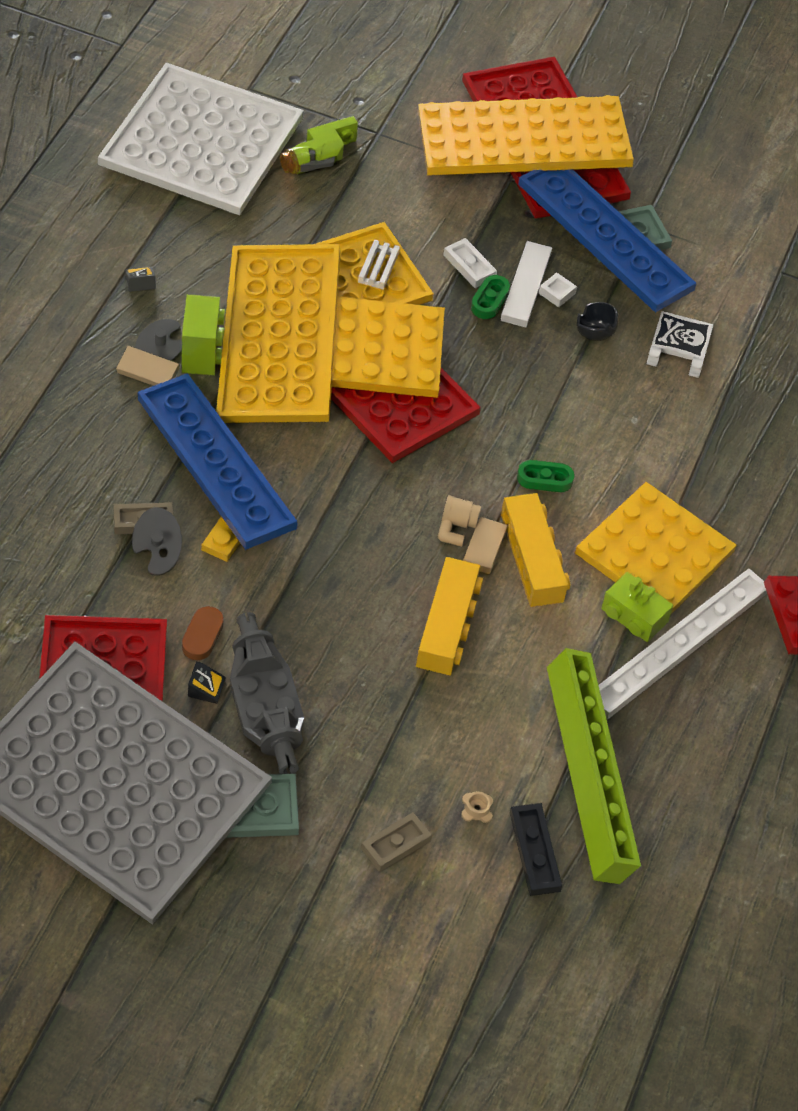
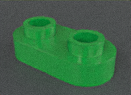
M491 275L485 278L472 299V313L481 319L493 318L508 297L509 281L500 275Z
M526 460L519 465L517 480L521 486L527 489L566 492L571 489L575 474L570 466L563 463Z

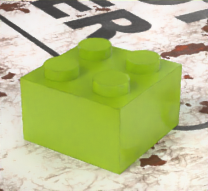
M186 296L182 331V373L215 376L216 364L221 365L222 348H218V346L223 344L224 327H219V325L224 326L225 309L220 308V297Z

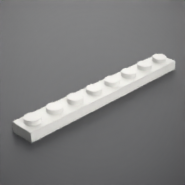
M748 568L600 683L599 690L606 719L608 720L764 597L767 594L764 581Z

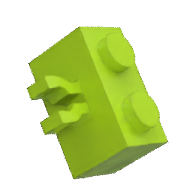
M626 572L605 592L601 609L610 618L617 620L628 628L633 635L642 638L648 643L669 622L674 605L656 593L655 588L645 585L641 578L634 577L629 572Z

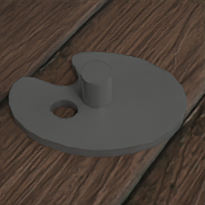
M162 319L151 323L140 333L135 348L174 361L182 352V340H172L170 337L179 331V322L172 319Z
M158 507L148 509L141 515L135 524L132 537L134 553L138 554L145 550L151 551L152 558L148 565V572L151 575L158 576L169 572L177 563L182 547V534L176 518L168 510ZM162 549H166L168 551V554L165 558H162L159 555V552Z

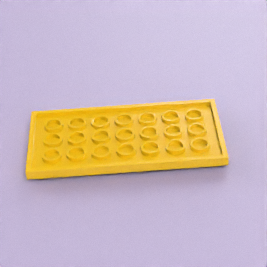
M619 96L556 97L553 99L530 98L528 100L505 99L502 101L480 100L477 102L455 101L451 103L430 102L418 104L427 175L633 167L634 158Z
M340 244L237 245L232 247L216 412L224 423L329 422Z

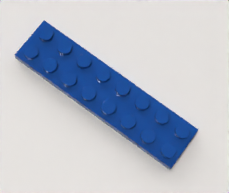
M573 169L532 170L519 177L518 185L655 313L695 290L696 282Z
M188 373L138 392V401L245 550L297 529L295 517Z

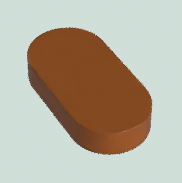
M206 606L195 612L182 639V651L189 659L203 660L211 654L223 629V615L217 608Z

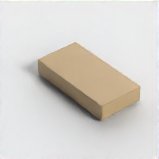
M127 346L116 369L119 374L155 386L175 378L179 370V364Z
M480 517L463 561L480 565V572L490 574L505 536L507 525Z

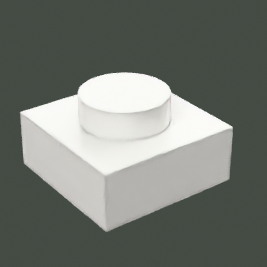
M555 273L540 285L539 294L557 307H560L576 294L577 286L560 274Z

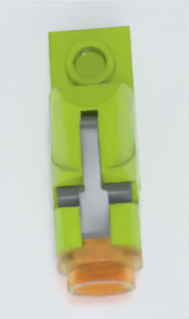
M351 116L307 129V142L288 148L284 153L280 154V163L284 172L301 174L318 168L331 167L334 165V162L342 160L344 145L357 140L358 122L355 117Z

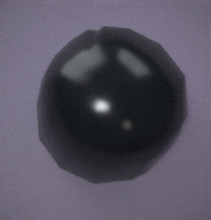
M589 303L585 306L583 314H578L577 330L582 336L591 341L606 340L616 332L618 327L617 308L608 303Z

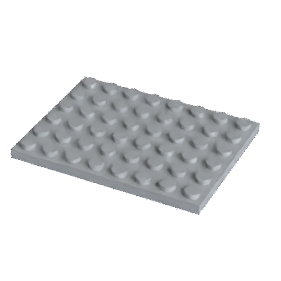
M74 642L0 721V815L152 925L272 783L270 775L77 642Z

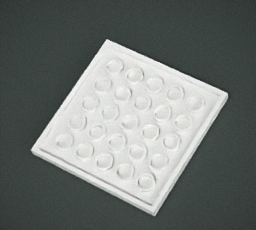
M165 63L98 156V165L241 215L302 121L304 110Z

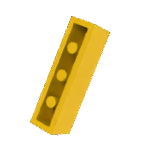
M538 493L504 497L501 517L503 523L507 525L506 533L530 607L563 603L567 590H570V578L568 573L563 572L562 554L559 549L556 550L555 534L552 526L548 527L545 504H541Z
M450 557L445 558L418 650L416 667L451 676L454 664L460 666L464 648L459 647L461 641H467L470 624H467L466 620L467 617L473 618L477 601L472 599L474 594L480 595L483 578L478 577L480 565Z

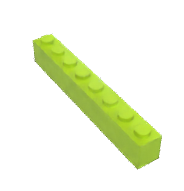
M565 648L546 668L594 881L621 884L641 867L595 668L591 653Z

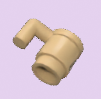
M448 495L438 539L441 542L462 547L465 535L452 533V525L467 528V526L476 528L481 506L473 504L472 501Z

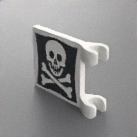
M662 311L646 364L657 367L661 352L692 360L689 376L699 378L714 324Z

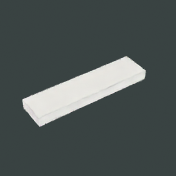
M529 241L526 242L501 315V321L527 327L551 256L552 247Z

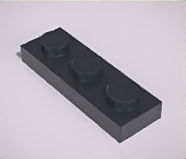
M542 803L512 806L510 817L529 895L535 896L561 892L562 882Z

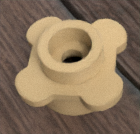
M479 791L466 793L463 796L462 802L465 806L461 816L465 821L481 820L483 823H488L492 820L493 815L490 812V807L493 804V799L491 796Z

